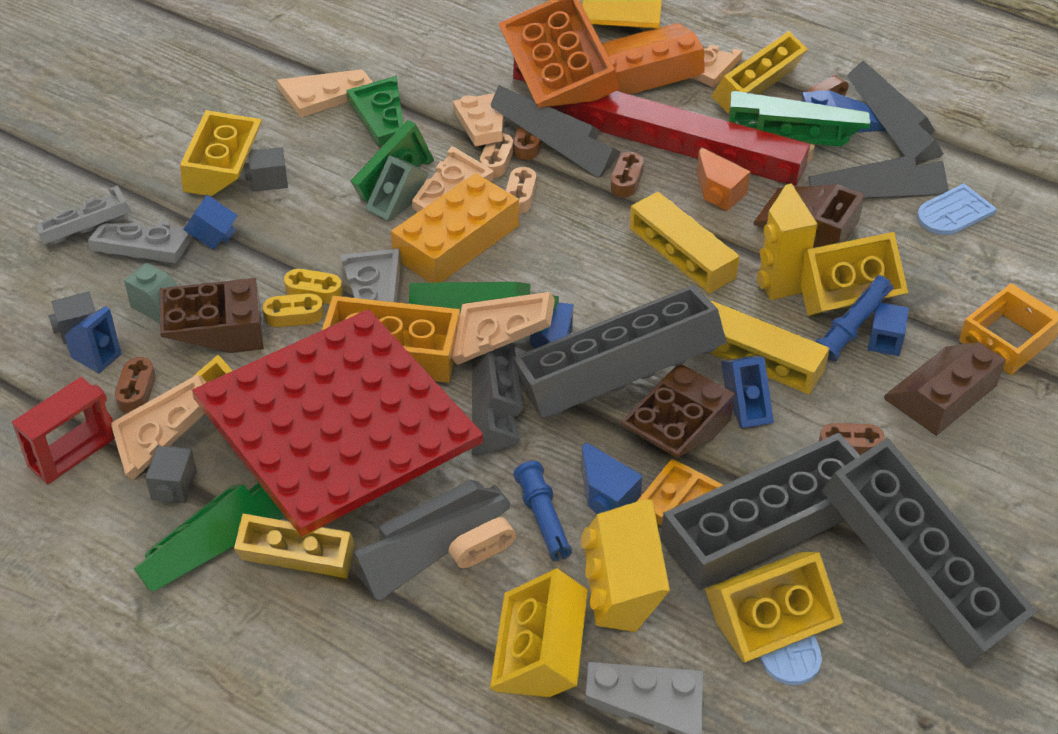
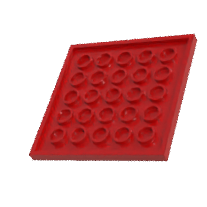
M369 309L192 389L193 399L301 537L483 443V433Z

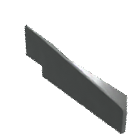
M865 61L859 63L848 73L847 77L905 156L914 155L916 162L940 158L944 154L937 141L931 136L935 129L927 116Z
M500 85L498 86L491 102L493 109L537 138H540V140L594 176L601 177L618 158L619 150L596 140L600 133L599 129L553 108H538L534 100Z
M914 155L808 176L810 186L838 184L865 194L864 197L936 195L949 191L943 161L916 166Z
M513 343L472 359V422L483 433V443L472 448V455H481L513 446L520 441L513 416L518 417L523 409L519 374L513 357H516Z
M469 480L379 525L380 541L354 551L356 574L374 599L381 601L447 554L449 546L457 537L499 517L510 509V502L496 485L485 488L479 481Z

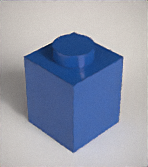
M206 195L183 230L214 250L220 241L226 244L236 230L231 225L238 215L209 195Z
M880 302L875 309L872 320L868 351L900 356L906 332L908 307Z

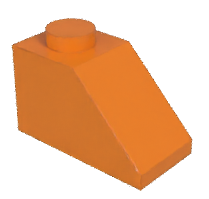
M704 148L699 150L696 173L703 199L728 212L747 194L750 171Z

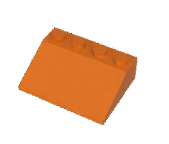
M549 0L498 23L538 108L595 101L620 90L615 69L580 0Z
M679 23L602 43L617 75L620 90L617 92L631 95L697 77L701 73H705L704 48L695 32Z

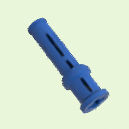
M877 275L870 286L861 294L842 318H835L831 322L832 327L822 339L818 338L815 341L830 348L827 359L831 361L838 360L840 357L839 352L849 341L853 342L856 339L857 329L870 316L884 297L892 291L893 285L890 284L891 282L887 278Z
M539 461L522 463L514 470L513 476L524 492L522 496L523 502L528 508L533 510L551 560L559 561L558 551L561 554L562 560L572 554V548L567 541L551 502L554 493L551 486L546 484L544 480V468Z

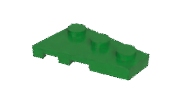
M397 76L346 90L347 100L378 146L384 145L403 125Z
M407 120L350 180L359 197L368 203L389 155L407 161L416 167L422 163L428 165L434 161L417 125L410 120Z

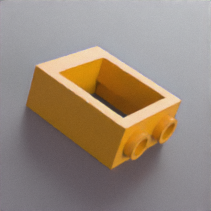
M1010 283L965 319L959 342L962 344L980 342L1006 359L1002 370L1009 375H1013L1057 338L1058 312ZM1004 315L1032 333L1033 336L1019 348H1016L988 330L987 327Z

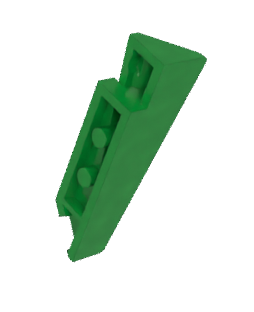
M732 91L728 122L809 144L843 146L850 141L852 135L863 128L866 130L870 128V115L865 111Z
M516 281L409 283V304L460 309L461 313L462 304L531 295V284ZM552 295L555 299L553 308L554 313L559 303V296Z
M259 482L249 490L244 484L231 485L148 549L144 554L146 559L135 566L133 570L148 590L156 591L235 546L243 514L277 520L284 518L285 515Z

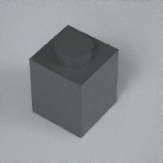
M283 147L250 150L248 154L249 163L244 164L245 179L252 181L253 192L288 188Z
M90 291L51 301L55 314L48 316L53 333L60 332L63 343L67 344L64 335L87 316L96 312Z
M157 446L146 475L151 500L163 503H186L197 472L192 449Z

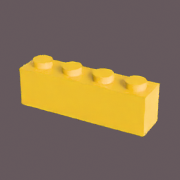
M790 31L786 32L727 73L711 97L729 114L732 91L761 94L793 71L808 48Z
M656 192L631 205L629 228L707 293L710 294L737 278L740 256L661 193Z
M711 301L718 308L727 343L718 346L710 354L724 360L749 356L764 357L768 378L810 395L825 371L829 347Z

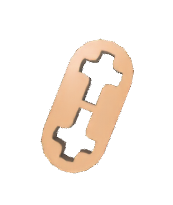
M503 133L502 141L486 144L481 154L480 163L494 170V178L504 175L513 155L512 137Z
M519 167L512 170L506 187L508 193L516 198L517 196L521 197L519 200V214H522L531 208L536 190V173L528 167Z
M498 517L457 537L449 546L448 551L458 567L468 568L507 549L514 542L516 532L505 518Z

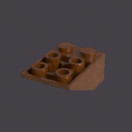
M838 184L794 187L817 222L813 248L846 242L860 220L865 194ZM778 188L755 219V226L764 229V226L767 225L769 210L783 188Z
M256 278L160 288L161 337L229 353L264 349L261 305Z
M681 364L675 366L621 421V426L678 458L713 440L731 420L735 393Z

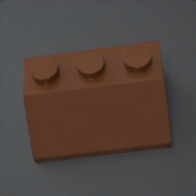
M980 342L947 346L886 393L884 399L937 436L997 386L1006 359Z

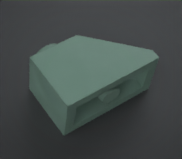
M389 155L365 209L388 221H392L412 204L413 198L425 183L429 173L407 161Z
M145 263L124 280L130 307L160 323V288L178 286L171 276Z

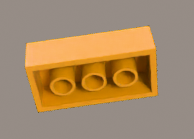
M474 173L391 230L392 249L400 250L402 265L429 283L443 282L519 226V199L479 174Z
M340 296L332 297L322 330L369 309L434 381L450 383L454 366L452 353L460 318V309Z

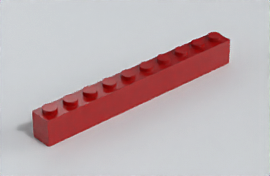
M617 91L595 101L548 106L592 125L603 133L698 159L699 150L704 148L750 171V174L785 184H792L793 186H797L807 166L810 149L809 143Z

